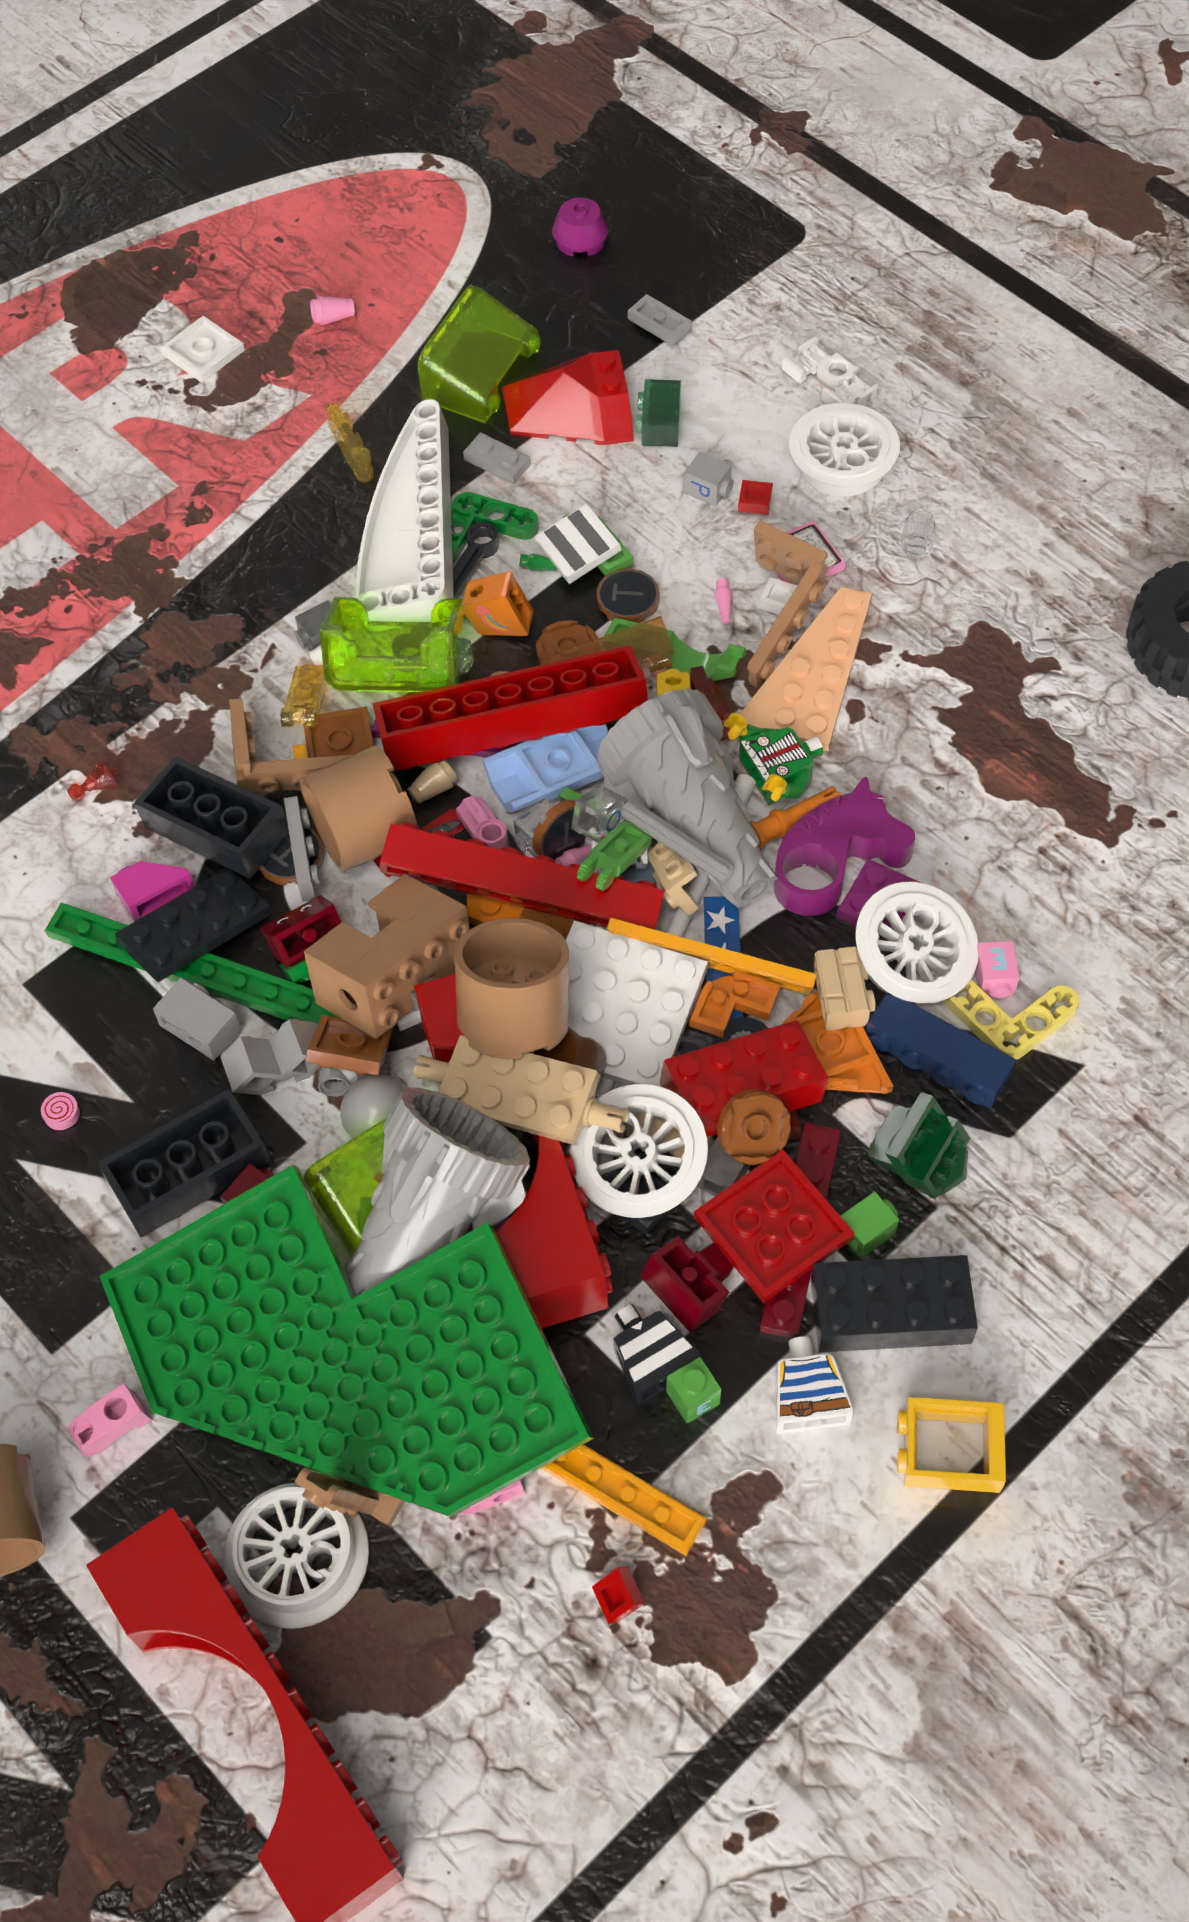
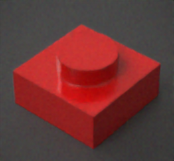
M742 480L738 511L769 515L773 483Z
M629 1566L617 1567L592 1586L608 1624L620 1622L645 1604Z

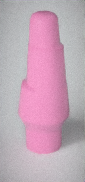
M719 579L716 581L715 598L723 624H729L731 622L732 590L729 588L727 579Z
M591 844L565 851L562 856L555 859L556 864L564 866L579 864L590 854Z

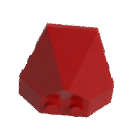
M619 350L585 354L502 387L511 435L548 439L549 435L566 437V441L576 442L577 438L594 440V443L597 445L634 441L629 393Z

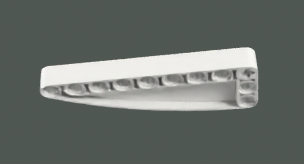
M428 399L421 401L410 414L381 473L367 515L358 559L355 605L366 629L371 633H382L447 618L454 608L449 435L447 423L436 400Z

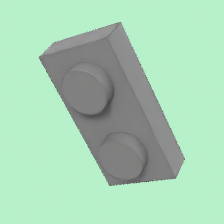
M647 294L628 310V319L672 346L691 330V320Z
M481 432L463 451L465 461L512 484H515L531 466L530 456Z

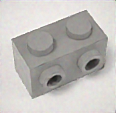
M182 978L173 985L153 1008L161 1027L213 1061L241 1031L236 1016L238 1013L231 1004L224 1000L216 1001L210 997L209 992L203 986L195 982L191 985Z

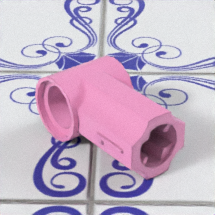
M472 795L463 799L460 806L456 808V814L471 837L486 842L488 847L501 850L502 847H509L505 824L501 820L496 819L482 797H474Z

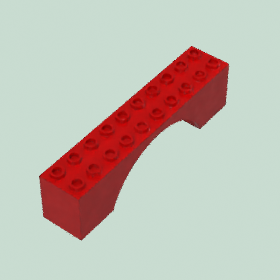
M455 974L414 985L420 1017L432 1057L447 1063L451 1060L460 1035L464 1036L460 1029L457 1028ZM532 1134L539 1149L537 1168L532 1184L516 1212L495 1232L542 1329L609 1308L607 1293L613 1292L609 1278L611 1275L609 1263L605 1253H600L597 1243L599 1242L596 1225L593 1219L589 1220L586 1197L582 1186H577L575 1165L571 1154H566L564 1148L566 1143Z
M172 1507L86 1564V1567L126 1635L143 1653L160 1649H186L211 1654L242 1669L265 1690L280 1725L284 1745L285 1777L276 1821L257 1858L295 1922H347L403 1880L397 1868L403 1865L404 1862L386 1834L379 1839L374 1830L381 1826L363 1797L355 1801L351 1793L358 1789L339 1759L334 1763L329 1759L335 1753V1750L317 1723H314L312 1726L308 1725L307 1720L313 1717L312 1713L294 1686L287 1691L285 1685L291 1682V1679L272 1651L266 1655L263 1652L270 1645L251 1616L246 1619L242 1618V1616L248 1613V1610L229 1581L224 1585L221 1584L228 1578L209 1548L207 1547L201 1551L207 1544L188 1514L180 1518Z

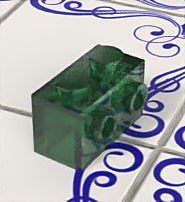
M645 379L644 392H638L637 410H642V414L636 415V433H642V446L678 447L681 380Z

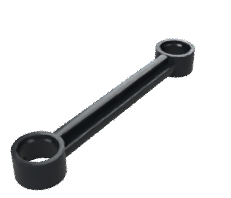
M478 522L467 530L468 546L453 568L454 600L481 559L489 558L498 551V532L494 525L487 522ZM479 537H488L492 539L488 543L484 544L474 542V540ZM442 620L416 625L410 634L402 635L394 641L392 645L394 662L400 670L412 672L420 669L425 664V645ZM406 649H416L419 651L418 654L412 657L399 655Z

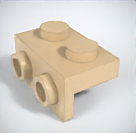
M659 842L647 853V857L655 870L652 875L660 887L665 890L663 896L673 909L679 906L689 916L698 910L699 907L686 883L695 878L697 872L691 862Z

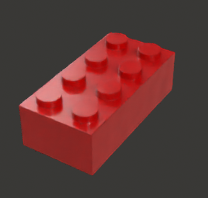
M795 1020L665 1059L661 1071L660 1085L678 1094L693 1107L702 1121L706 1136L710 1137L717 1134V1122L721 1110L732 1097L742 1091L759 1089L770 1092L790 1112L822 1102L829 1078L799 1021Z

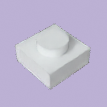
M770 577L760 596L758 608L779 615L797 585Z

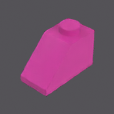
M144 861L124 867L117 874L110 877L118 898L134 922L195 887L192 877L186 868Z

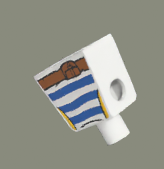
M804 1336L791 1339L788 1342L791 1358L781 1359L777 1362L776 1434L849 1425L853 1415V1408L833 1355L829 1353L814 1355L810 1337Z

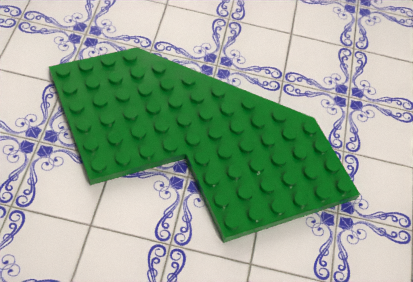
M291 1165L99 1276L152 1413L446 1516L453 1517L594 1439L494 1227L488 1222L362 1294L355 1296L302 1173L297 1166Z

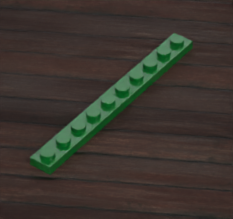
M61 902L45 928L49 938L144 970L116 943L115 933L128 926L126 924ZM209 953L167 977V979L175 982L182 978L191 985L194 982L198 983L209 994L287 1021L289 1019H299L319 1024L322 1015L339 1018L316 1004L313 989Z

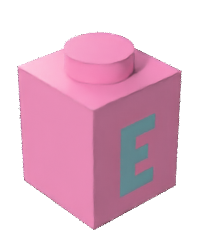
M1013 941L977 943L978 962L975 969L977 985L993 999H1002L1009 995H1014L1019 981V972Z

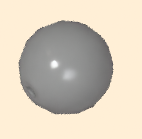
M386 1074L366 1075L356 1080L345 1092L340 1106V1116L343 1128L354 1142L368 1148H384L385 1133H383V1125L401 1092L407 1088L399 1079Z

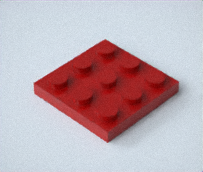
M783 1149L694 1211L693 1216L763 1303L813 1269L814 1263H821L854 1239L855 1235L853 1230Z

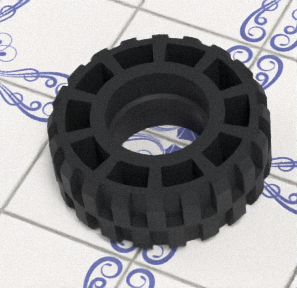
M1182 561L1174 564L1172 568L1166 567L1158 571L1154 577L1148 579L1143 584L1133 605L1126 630V638L1128 639L1127 649L1132 659L1135 658L1134 664L1139 672L1145 674L1148 677V681L1156 688L1161 687L1166 690L1167 694L1176 698L1177 696L1185 697L1189 701V633L1179 624L1189 621L1188 561Z

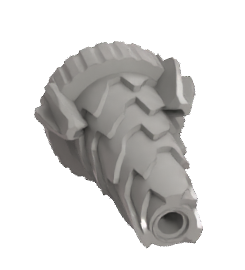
M692 689L673 690L654 697L631 710L603 738L597 752L599 755L597 757L598 767L605 777L601 792L604 798L620 812H622L626 802L636 801L732 864L734 871L729 881L726 880L724 883H721L709 874L707 875L721 894L732 904L740 908L750 904L751 900L764 892L768 883L777 880L778 877L757 846L759 844L758 835L745 816L749 814V811L735 790L737 785L733 776L732 759L728 747L724 742L720 741L723 736L722 731L724 730L722 721L703 693L701 694L700 691Z
M413 1087V1089L406 1088L402 1091L383 1125V1133L385 1135L382 1173L384 1175L372 1195L371 1204L373 1208L367 1217L361 1237L362 1241L345 1270L350 1274L348 1280L355 1296L362 1294L464 1236L471 1222L474 1230L487 1222L495 1227L507 1218L526 1197L522 1179L530 1167V1159L524 1145L494 1119L460 1100L436 1091Z

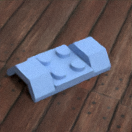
M606 724L584 727L570 733L549 735L535 741L527 740L483 759V766L490 787L506 812L518 811L541 800L545 803L559 797L565 787L575 790L603 778V774L598 767L597 757L599 755L597 752L601 746L600 743L608 733Z

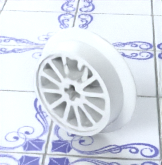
M831 403L810 410L795 423L789 436V450L803 478L812 487L829 495L854 496L875 487L883 476L892 469L900 453V439L892 423L879 412L859 404Z
M919 882L895 883L876 892L861 910L856 926L858 954L864 968L868 972V977L883 992L890 993L909 1002L935 1003L956 995L968 984L975 972L978 962V938L974 925L963 907L941 889ZM897 912H905L906 915L902 921ZM914 916L921 917L924 920V929L915 924ZM884 917H887L893 929L882 923ZM937 927L940 930V932L932 935L933 931ZM879 934L889 941L878 940ZM942 938L945 939L947 948L934 946V942ZM880 950L890 951L893 953L884 957V955L880 953ZM933 956L947 958L948 965H944ZM897 960V966L894 970L891 969L887 963ZM904 966H906V978L900 974ZM928 968L939 974L940 977L934 979ZM916 970L922 981L916 980Z
M650 1084L622 1086L599 1097L598 1103L627 1109L629 1111L627 1124L635 1126V1129L630 1137L622 1139L616 1137L615 1130L592 1125L591 1127H585L580 1132L576 1145L571 1144L570 1154L577 1173L575 1178L579 1186H582L586 1196L608 1212L631 1218L655 1216L674 1208L684 1201L700 1181L708 1154L705 1129L693 1107L671 1090ZM646 1114L643 1128L634 1115ZM657 1116L666 1120L660 1129L650 1137L653 1118ZM675 1127L679 1131V1138L658 1145L672 1128ZM606 1133H608L614 1146L600 1144ZM685 1146L682 1158L660 1155ZM640 1148L643 1152L645 1151L647 1156L641 1160L638 1156H635L634 1150ZM599 1153L621 1157L601 1165L597 1164V1155ZM658 1164L680 1167L676 1175L671 1177ZM624 1167L611 1183L604 1181L601 1177L602 1174ZM651 1172L658 1174L668 1184L656 1190ZM633 1173L630 1191L625 1193L618 1191L617 1189ZM642 1175H645L650 1192L637 1195L640 1178Z
M295 1482L273 1487L247 1504L231 1526L223 1555L224 1573L228 1578L226 1582L229 1581L248 1610L247 1614L264 1624L286 1629L309 1627L321 1623L338 1613L358 1591L365 1576L369 1558L368 1535L359 1513L354 1517L348 1513L343 1514L326 1507L323 1509L304 1498L302 1494L305 1488ZM296 1507L293 1526L289 1527L283 1511L286 1508ZM305 1509H317L316 1513L301 1529ZM277 1513L282 1531L278 1532L265 1520ZM325 1517L332 1519L336 1523L334 1526L312 1534ZM262 1528L275 1540L268 1541L252 1538L255 1532ZM339 1536L341 1546L339 1549H336L332 1544L325 1542V1540ZM299 1543L302 1549L301 1554L293 1553L290 1558L286 1552L287 1548L294 1549ZM251 1548L272 1551L248 1561V1554ZM326 1553L332 1556V1563L327 1570L314 1571L311 1569L312 1561L317 1555ZM275 1562L258 1583L252 1579V1571ZM284 1569L280 1593L273 1594L266 1591L272 1581ZM298 1573L304 1593L288 1596L292 1574ZM306 1575L314 1582L320 1583V1585L311 1589Z

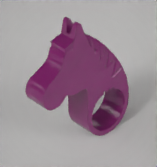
M867 777L861 779L852 793L834 797L812 809L801 817L784 836L777 853L775 874L778 879L774 880L773 888L778 902L790 912L803 916H815L833 909L842 895L846 860L849 857L862 859L879 858L884 864L893 868L904 867L911 861L915 844L914 830L887 812L883 802L884 796L870 791ZM802 864L810 867H816L817 865L819 869L830 875L833 882L821 889L807 890L790 883L785 875L792 869L802 867Z

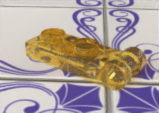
M337 402L326 405L329 428L355 477L361 482L372 480L374 472L370 464V451L364 448L359 433L352 432L353 426L348 413H342Z
M305 664L303 666H295L285 706L281 708L280 721L283 728L294 727V724H304L305 727L317 726L329 679L327 665Z

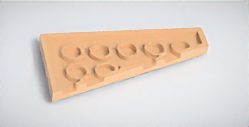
M846 587L839 588L741 711L740 715L746 719L747 724L773 729L789 727L794 730L801 742L816 736L823 746V751L828 752L871 603L872 593Z

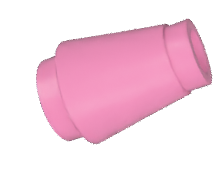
M317 296V299L310 300V310L314 324L320 323L323 326L354 316L355 314L352 298Z

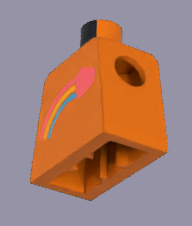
M512 571L471 580L467 583L463 600H454L452 614L456 620L469 619L476 632L480 635L528 636L534 610Z

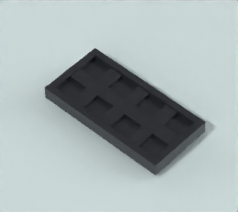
M225 868L116 932V943L159 983L270 916L271 907L236 873Z

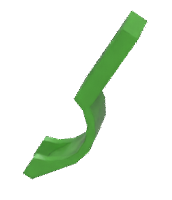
M615 617L601 640L604 650L631 645L636 657L660 662L667 669L674 668L681 672H687L690 674V681L704 683L734 677L740 658H744L747 653L746 647L729 644L727 650L720 654L698 652L684 644L674 631Z

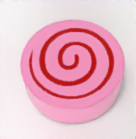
M57 1092L44 1100L41 1106V1115L50 1128L65 1130L77 1122L80 1108L72 1095L65 1092Z

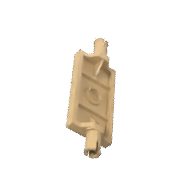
M462 1035L458 1039L449 1063L420 1055L417 1062L422 1063V1066L415 1064L414 1067L415 1078L440 1083L439 1093L474 1107L502 1126L576 1145L580 1132L585 1127H591L592 1125L623 1133L626 1126L621 1123H627L629 1111L625 1108L621 1109L598 1103V1099L595 1098V1092L600 1074L597 1070L527 1052L522 1053V1059H501L487 1056L471 1048L469 1040Z

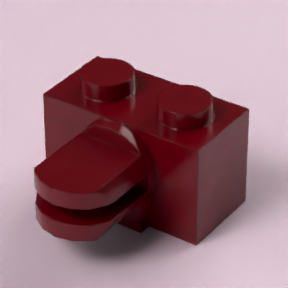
M677 1236L650 1256L640 1278L682 1325L692 1333L720 1310L729 1294V1291L721 1282L730 1276L734 1266L715 1243H711L701 1251L697 1250L693 1253L683 1240Z

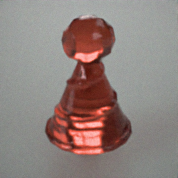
M99 760V763L90 775L87 776L82 785L75 783L69 786L67 789L69 797L73 801H78L84 798L86 795L85 791L117 789V785L112 778L113 775L118 773L116 767L108 770L102 760Z

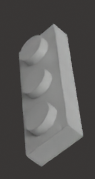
M294 796L284 798L297 885L302 902L316 897L314 886L320 885L317 866L310 865L309 857L315 856L312 836L306 837L305 829L311 828L307 808L301 809L298 797Z

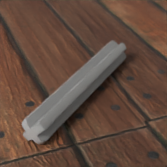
M636 801L624 804L621 812L624 819L719 882L724 883L726 880H730L734 871L732 864Z

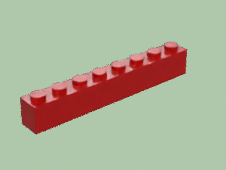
M400 822L399 825L390 823L380 859L382 873L398 877L407 874L422 883L606 928L610 918L655 930L665 891L658 889L655 883L643 880L634 883L624 880V877L621 875L619 877L615 876L612 884L602 891L596 888L599 874L593 873L586 881L576 877L581 866L580 864L564 866L556 864L554 859L547 856L538 855L532 858L522 855L521 851L514 848L502 847L499 850L488 847L486 842L478 839L463 841L455 839L452 834L441 830H435L433 833L422 831L419 826L409 822Z

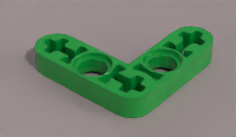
M464 492L457 495L451 504V527L460 526L464 530L458 534H452L453 565L457 562L467 543V530L473 524L487 522L494 525L500 534L528 540L535 537L538 533L539 523L537 514L531 509L472 492ZM493 512L504 514L503 518L498 520H492L488 517Z

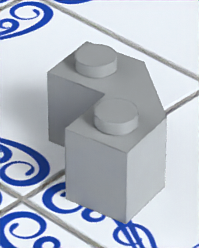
M289 1019L281 1025L280 1029L270 1039L252 1038L250 1036H240L220 1056L232 1092L263 1095L274 1091L273 1084L294 1077L297 1083L310 1078L320 1068L317 1064L306 1062L307 1049L318 1026L317 1022Z

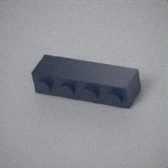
M890 993L886 994L867 1022L866 1034L873 1048L881 1052L887 1051L899 1058L907 1067L925 1072L932 1076L938 1084L944 1087H952L963 1093L972 1103L977 1105L983 1104L990 1109L1011 1078L1017 1061L917 1005L895 997Z

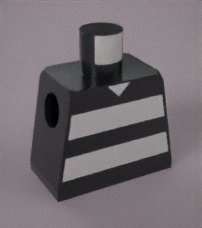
M631 1304L618 1311L614 1317L623 1332L613 1338L614 1352L638 1406L666 1389L668 1375L701 1357L699 1351L660 1311L643 1319L635 1306Z

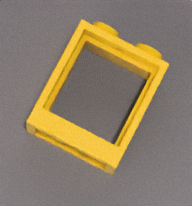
M908 1397L904 1410H898L897 1434H904V1449L898 1448L897 1473H904V1487L1001 1492L1006 1482L1004 1403ZM917 1420L983 1424L984 1474L917 1470Z

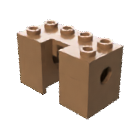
M403 874L368 902L369 908L376 911L380 932L371 938L348 924L341 922L304 951L316 1004L375 1039L379 1038L414 1009L411 995L414 985L455 974L456 945L461 937L470 930L465 905L407 874Z

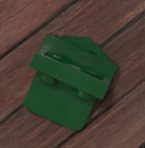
M921 1092L909 1109L902 1106H895L891 1109L868 1148L867 1154L874 1163L902 1177L906 1184L936 1200L938 1195L945 1194L966 1180L968 1149L966 1145L970 1137L958 1119L945 1115L934 1096Z

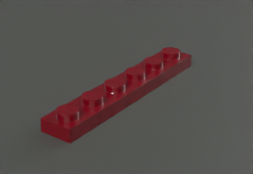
M805 1122L796 1165L827 1200L841 1130ZM812 1269L765 1303L760 1332L790 1339L798 1337Z

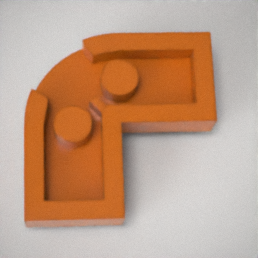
M733 971V976L721 977L713 982L708 981L703 987L693 1010L689 1027L723 1038L734 1009L768 1021L781 985L739 971Z

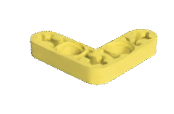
M971 979L959 991V993L966 991V998L963 996L958 998L952 996L944 1000L947 1007L981 1041L1016 1060L1023 1057L1072 1019L1079 1005V996L1076 991L1071 987L1060 985L1050 989L1011 1019ZM1056 1000L1059 1002L1066 1000L1068 1002L1067 1007L1061 1005L1054 1011L1053 1015L1050 1011L1054 1008ZM969 1004L972 1006L970 1011H968ZM980 1012H987L994 1017L995 1022L985 1026L980 1024L975 1016ZM1034 1016L1040 1017L1045 1022L1046 1027L1042 1030H1034L1028 1026L1026 1020ZM1020 1031L1022 1036L1019 1037L1016 1047L1013 1045L1005 1047L1003 1045L1004 1040L1012 1041L1018 1036Z

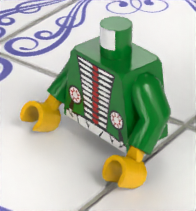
M732 713L724 722V726L731 728L728 731L730 739L736 740L738 737L741 739L739 761L748 775L756 781L755 786L768 806L782 798H800L812 778V759L824 753L823 746L818 737L815 736L801 742L792 728H760L747 724L746 719L739 713Z

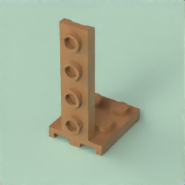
M761 520L754 528L756 562L767 571H776L785 575L797 587L747 665L749 684L755 688H758L762 680H767L773 673L776 665L774 661L779 653L784 654L787 651L794 629L802 627L808 615L807 609L811 602L816 603L828 584V580L825 579V575L828 572V565L825 564L828 552Z
M229 699L236 782L240 787L253 793H273L285 790L301 791L299 784L301 777L352 756L341 755L255 762L251 711L244 712L243 699Z
M306 1467L300 1471L294 1481L305 1488L302 1494L304 1498L323 1509L326 1507L332 1511L337 1510L354 1517L358 1512L365 1513L387 1526L392 1525L405 1503L403 1500Z

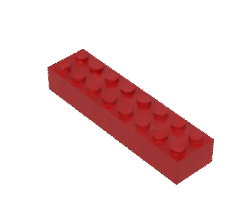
M631 645L374 702L372 705L383 751L395 771L407 770L413 766L430 762L439 763L445 759L461 755L469 756L492 748H504L510 744L527 740L535 741L558 733H570L584 727L601 726L607 722L620 720L631 710L648 701L646 678Z

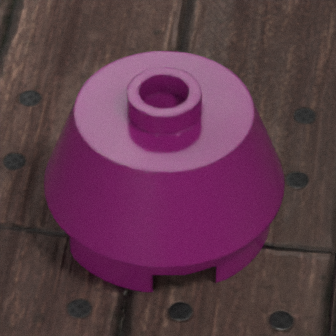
M573 198L563 203L552 227V234L557 241V247L570 256H573V252L588 251V256L597 253L603 248L604 240L609 231L608 224L598 204L587 198Z

